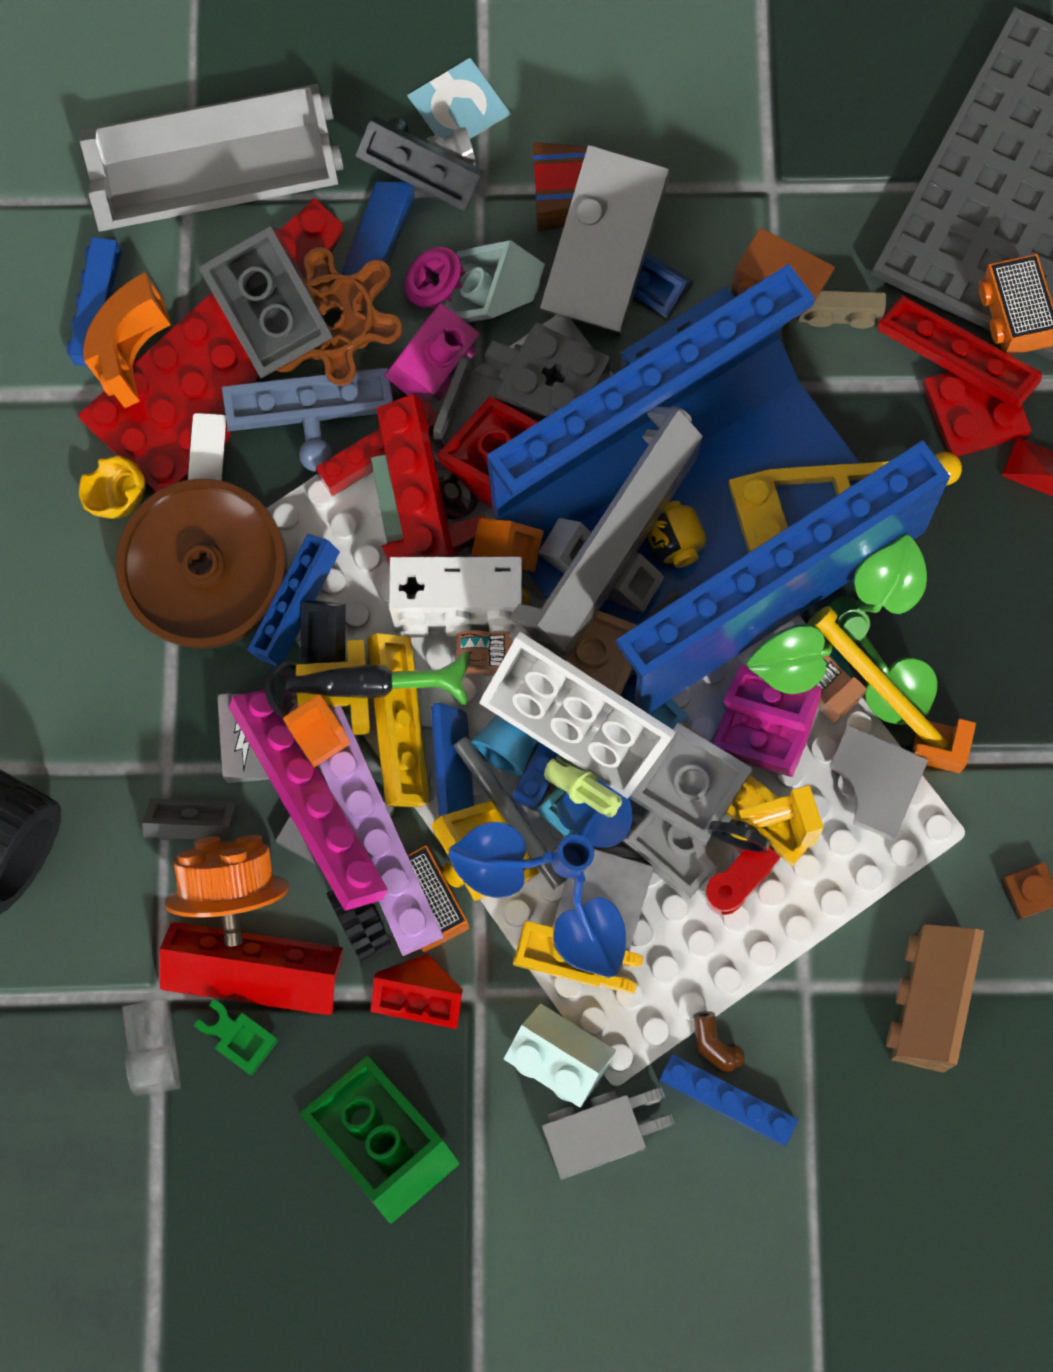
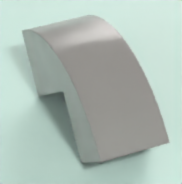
M559 518L538 554L557 570L565 574L588 539L591 531L581 522ZM636 552L610 592L607 600L644 613L664 576L640 553Z

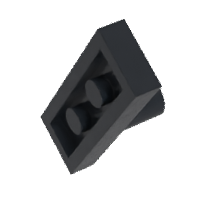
M374 116L369 121L355 155L463 211H466L484 173V171L409 134L407 123L400 118H392L385 122Z

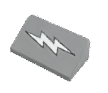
M218 694L221 761L224 780L227 784L269 780L228 708L232 696L241 694Z

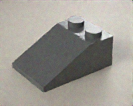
M270 225L198 267L260 378L269 375L334 338L296 261L277 228Z

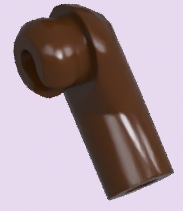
M712 1011L695 1013L693 1019L699 1054L718 1071L732 1072L734 1068L740 1067L745 1059L744 1052L740 1046L733 1043L726 1045L718 1038L715 1013Z

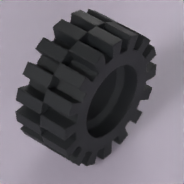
M331 890L326 893L361 964L394 948L372 903L344 911L334 891Z

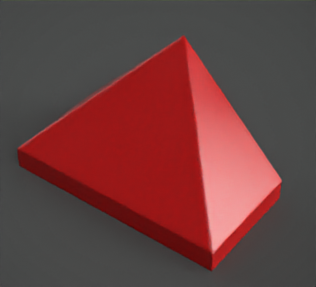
M1017 437L1001 476L1053 497V451Z
M427 954L375 973L370 1012L457 1029L463 989Z

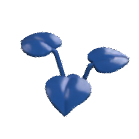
M598 780L600 784L621 796L622 805L618 808L616 815L607 817L586 803H574L569 798V794L566 793L559 806V819L565 828L577 833L565 837L552 852H546L544 855L532 859H523L526 854V843L522 835L513 826L501 822L482 824L450 847L448 856L458 876L470 888L488 897L503 898L519 892L524 885L523 868H532L544 863H551L553 870L561 877L573 878L575 881L573 892L575 910H568L562 913L555 922L553 942L556 951L566 963L577 969L607 978L614 977L618 973L626 949V932L623 918L614 904L607 899L596 897L589 900L583 906L581 897L583 882L586 879L583 871L594 859L593 847L609 848L624 840L631 828L632 807L630 797L627 799Z

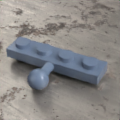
M388 368L356 371L354 380L347 386L332 384L326 375L222 387L227 430L229 432L303 423L305 442L300 448L299 458L306 469L317 472L315 467L333 456L330 445L322 440L319 421L377 414L376 407L393 402L390 381L384 377Z

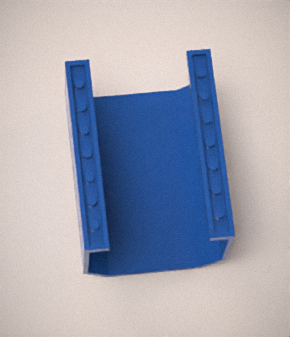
M790 264L779 269L487 455L492 507L496 519L513 521L544 530L540 545L541 549L559 518L581 522L591 532L593 531L648 447V443L642 438L643 434L647 429L659 430V427L647 415L649 410L655 406L670 407L673 405L685 410L691 416V423L703 438L697 460L669 502L679 501L681 505H688L695 509L707 536L705 546L698 552L699 559L682 568H675L674 563H660L655 559L648 540L645 538L637 553H640L664 576V579L644 613L626 608L607 599L599 609L601 612L638 625L616 639V645L634 669L622 697L648 714L853 580L860 563L876 550L892 543L904 533L909 534L913 540L923 534L950 478L949 473L922 440L862 480L849 481L851 487L839 495L836 494L833 482L775 486L788 528L748 553L728 487L729 479L768 469L860 463L799 382L780 338L782 326L811 308L815 301V297ZM539 554L535 572H527L546 600H548L564 575ZM675 591L682 595L681 598L648 618L671 592Z

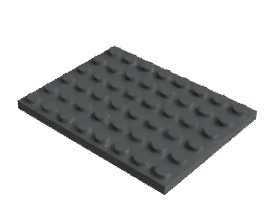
M1015 7L871 274L991 332L990 320L992 315L989 305L984 306L979 295V282L983 280L989 264L1038 254L1053 303V24ZM1053 346L1032 351L1053 361Z

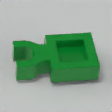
M213 999L209 1006L218 1011V1023L214 1026H207L198 1019L193 1026L206 1035L220 1037L221 1040L215 1049L249 1075L253 1076L279 1039L242 1012L234 1022L227 1008L216 999Z

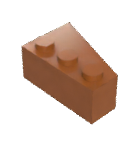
M760 227L735 267L731 292L737 297L787 264H790L816 300L834 271L835 266Z

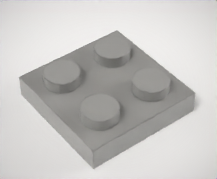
M677 722L673 728L676 731L673 738L632 792L630 799L706 845L711 838V835L708 833L710 822L723 819L752 773L753 768Z

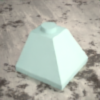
M511 240L457 251V255L462 259L461 265L466 272L459 278L462 288L452 291V301L443 300L441 303L466 323L497 317L534 301L535 294L540 287V278L545 264Z

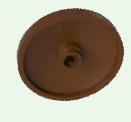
M192 479L177 482L157 491L146 499L127 522L122 532L116 555L118 586L122 598L132 615L142 626L159 638L171 644L192 649H209L225 646L246 637L260 626L287 574L285 542L280 528L270 512L258 499L242 488L214 479Z

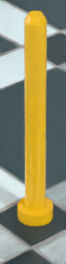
M830 606L819 610L809 620L807 625L819 628L826 639L928 746L948 750V741L835 622L837 619L836 612Z

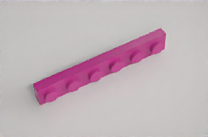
M265 689L232 696L228 708L344 911L383 900L388 888L317 767L314 768L283 719L270 707Z

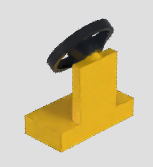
M347 641V662L301 664L296 661H286L275 666L269 672L265 682L266 698L272 710L283 719L289 714L288 712L295 704H298V707L317 696L316 694L308 693L286 694L284 682L282 693L286 700L281 707L275 697L273 688L274 679L278 671H280L285 681V676H304L332 669L366 665L365 641ZM287 667L296 669V675ZM321 695L328 707L351 706V723L354 735L370 734L368 698Z
M810 785L792 790L790 795L738 810L736 819H731L730 822L711 821L708 833L716 839L737 848L751 852L767 853L770 841L758 832L757 829L789 819L798 849H803L816 845L824 826Z

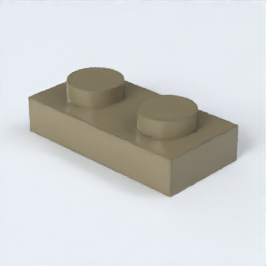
M821 291L814 305L798 316V322H806L814 327H827L835 323L850 324V326L858 329L870 328L878 325L879 321L883 318L886 309V293Z

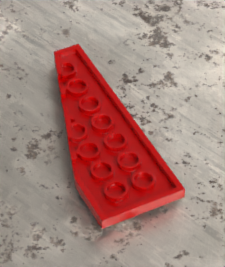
M315 198L279 230L305 281L307 278L304 267L306 254L317 247L327 248L332 253L344 232L343 224ZM211 292L133 364V374L139 402L124 408L115 395L108 396L103 391L77 416L81 423L115 456L120 455L137 463L144 475L146 486L156 493L169 485L188 480L193 415L195 413L225 415L222 387L257 383L262 378L257 373ZM227 423L225 428L224 447L231 436V432H228L227 430Z

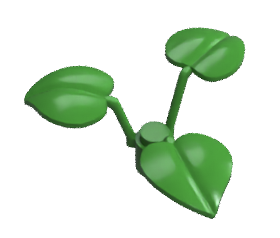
M904 533L892 543L881 547L869 555L857 567L853 582L856 594L860 599L856 600L850 596H842L835 599L830 604V607L837 614L835 622L853 641L859 640L877 667L926 717L929 714L937 692V678L933 669L927 662L915 657L901 658L894 662L889 669L866 636L870 628V619L865 611L877 613L884 606L891 613L902 614L913 608L925 591L927 571L924 557L913 538L909 534ZM795 625L780 631L762 643L750 655L746 664L752 672L761 677L774 689L787 694H799L812 689L822 680L826 673V663L822 657L831 654L833 645L827 639H824V635L819 628L811 625ZM867 682L865 686L867 688L865 699L871 711L883 721L896 725H908Z

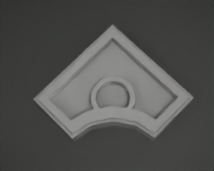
M847 725L829 767L842 775L853 790L856 804L853 824L894 841L928 763V759Z
M651 811L642 818L621 842L626 848L634 852L644 864L653 866V872L686 901L691 899L718 867L707 853L704 844Z

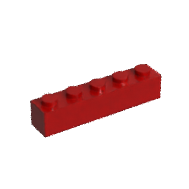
M428 400L422 402L430 438L433 436V428L438 415ZM379 428L315 467L319 478L332 497L373 472L371 457L386 455L381 429Z

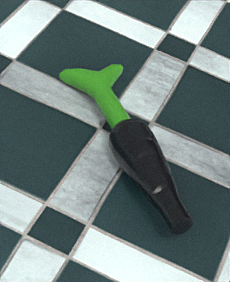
M466 651L457 660L438 670L391 672L385 665L367 664L332 669L304 676H285L286 694L308 693L332 697L374 699L386 697L392 689L439 687L449 692L459 703L466 705L467 693L461 681L467 670L470 655Z

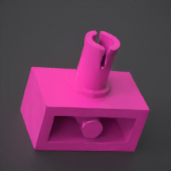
M440 303L403 349L384 377L408 396L414 394L420 397L422 402L429 401L432 397L440 400L449 389L452 381L449 375L458 366L460 358L464 357L471 360L477 350L471 345L480 333L444 304Z

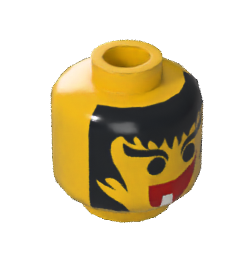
M672 501L667 504L646 537L655 559L663 564L674 563L675 568L686 567L699 559L698 552L705 546L707 536L695 509L688 505H681L679 501Z

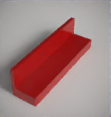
M177 922L170 923L160 946V989L316 1014H332L334 1009L335 983L342 963L343 947L241 932L242 944L226 946L224 929Z

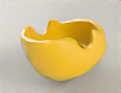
M119 455L107 459H99V466L96 471L81 476L78 496L81 504L86 511L101 518H125L136 510L144 497L146 490L144 475L138 464L126 457Z

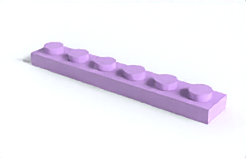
M341 706L329 707L343 727L351 744L319 764L331 793L388 888L384 899L379 901L400 952L405 956L444 937Z

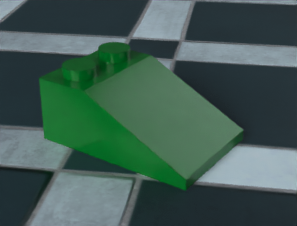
M368 1055L299 1113L390 1224L397 1220L460 1164L442 1138Z

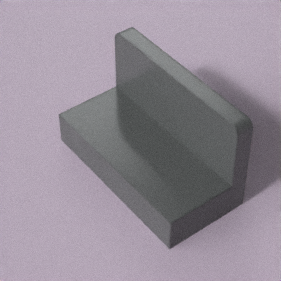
M460 358L433 428L436 449L442 450L489 396L497 399L496 392L502 381L471 371L470 359Z

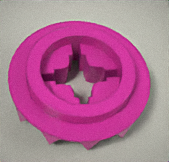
M436 247L422 253L411 264L405 277L404 288L408 299L423 310L427 307L436 308L443 300L452 301L451 293L454 289L462 288L459 278L466 273L461 265L462 259L454 251L446 247ZM432 271L439 275L440 282L437 286L433 285V276L430 274Z

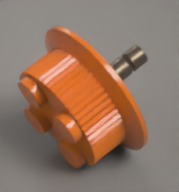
M260 835L242 836L235 841L222 843L220 837L197 839L194 841L195 848L179 853L173 861L177 890L166 897L164 902L165 909L172 914L184 917L221 916L225 945H240L243 943L241 929L239 928V913L255 910L280 900L288 893L289 883L286 879L273 875L269 847L263 844L262 836Z

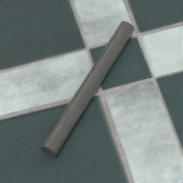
M466 736L453 745L454 749L506 823L513 826L522 835L526 843V851L531 859L548 852L469 738ZM551 863L537 866L553 890L567 879L558 875L553 870Z

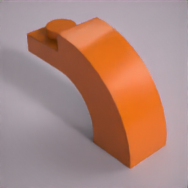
M146 272L127 282L102 305L88 328L83 347L84 362L100 381L107 395H115L124 408L139 402L133 374V363L136 354L151 336L171 326L165 299Z

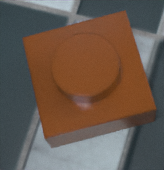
M1046 862L1005 876L1002 879L1018 921L1053 908V879Z

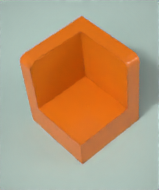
M481 518L478 521L471 557H522L523 571L535 572L544 530L513 521Z
M320 694L283 718L290 733L314 768L351 744L343 727Z
M959 719L955 726L952 727L929 721L948 741L949 749L943 750L928 746L915 734L911 752L928 759L927 766L960 774L968 762L976 723Z

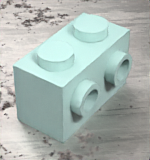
M540 1003L521 1025L504 1060L515 1066L524 1076L534 1078L553 1090L562 1100L572 1102L581 1107L599 1084L616 1050Z

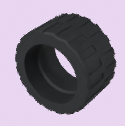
M1 769L0 915L11 908L34 881L53 847L61 823V808L58 801Z

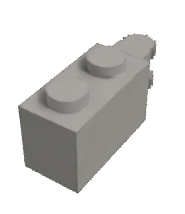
M662 1087L628 1098V1095L618 1098L616 1092L611 1091L590 1099L592 1107L575 1113L573 1106L549 1114L550 1123L542 1125V1129L560 1180L645 1150L646 1145L642 1136L674 1125L675 1122L672 1114H663L651 1119L647 1123L638 1125L633 1109L660 1102L665 1097Z

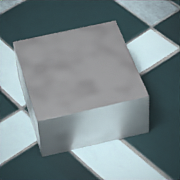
M594 849V859L583 871L586 879L583 882L582 904L584 906L589 900L596 897L605 898L614 904L623 918L626 932L625 950L630 952L654 867ZM573 878L566 879L553 922V928L556 920L562 913L568 910H575L573 905L575 881Z

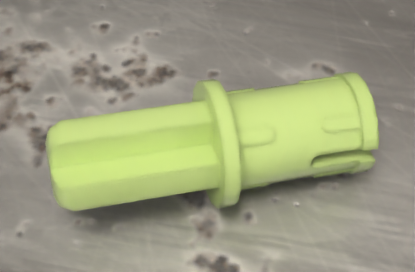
M557 756L556 760L552 759L547 764L544 772L545 779L566 791L574 803H586L607 817L616 815L618 808L622 805L621 796L600 784L595 773L589 770H580L562 756Z

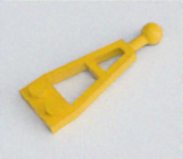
M937 453L935 455L950 475L947 485L955 483L962 472L961 461L953 453ZM888 462L768 469L729 479L728 487L748 553L788 528L775 486L833 482L836 494L839 495L851 487L849 481L862 480Z

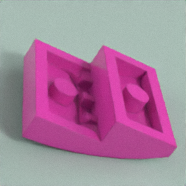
M740 664L724 699L727 710L711 743L743 763L793 777L814 722L821 688L814 686L812 689L799 694L783 693L771 687L761 677L752 672L748 666Z

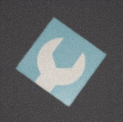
M468 58L407 95L433 133L443 137V139L451 135L453 130L462 127L467 129L471 139L511 115L471 58Z

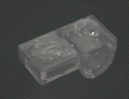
M161 999L123 1006L128 1047L125 1062L131 1091L138 1097L181 1089L169 1000Z

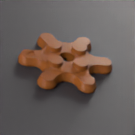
M317 247L310 250L304 258V267L307 273L306 283L323 316L327 312L335 310L342 314L340 319L334 324V328H330L334 338L276 371L291 372L306 359H322L325 364L327 379L332 384L347 386L352 383L356 375V365L353 356L357 349L364 348L369 342L392 345L399 341L402 335L403 326L400 319L393 314L378 312L373 306L375 297L390 282L391 269L384 261L373 260L366 263L356 274L342 275L335 269L332 253L327 248Z

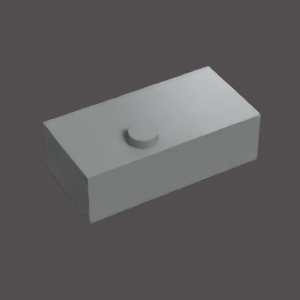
M588 145L541 302V310L622 335L670 173L668 168Z

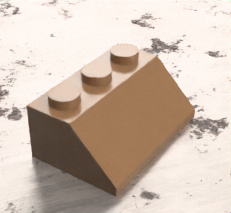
M924 924L918 930L917 935L910 934L904 958L907 961H911L908 979L901 977L895 1003L902 1005L899 1022L892 1021L890 1024L886 1047L893 1048L891 1060L941 1073L957 1065L984 930Z

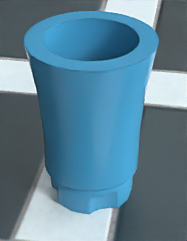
M497 714L471 741L484 760L499 770L516 777L522 776L530 755L538 742Z

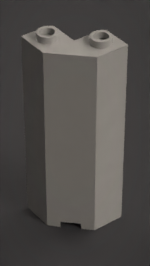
M317 83L82 129L80 145L90 179L88 193L98 231L338 185L336 171L344 170L339 145L331 146L326 123V120L333 119L329 94L321 96Z
M672 405L670 407L655 406L647 412V415L659 427V430L647 429L643 434L642 438L648 443V447L542 609L518 604L510 616V619L516 624L508 636L512 641L515 640L519 632H522L565 661L568 659L697 460L703 436L691 423L692 418L685 410Z

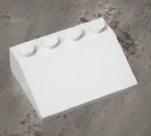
M519 632L479 702L584 771H592L599 781L627 799L676 733L667 725L522 632Z

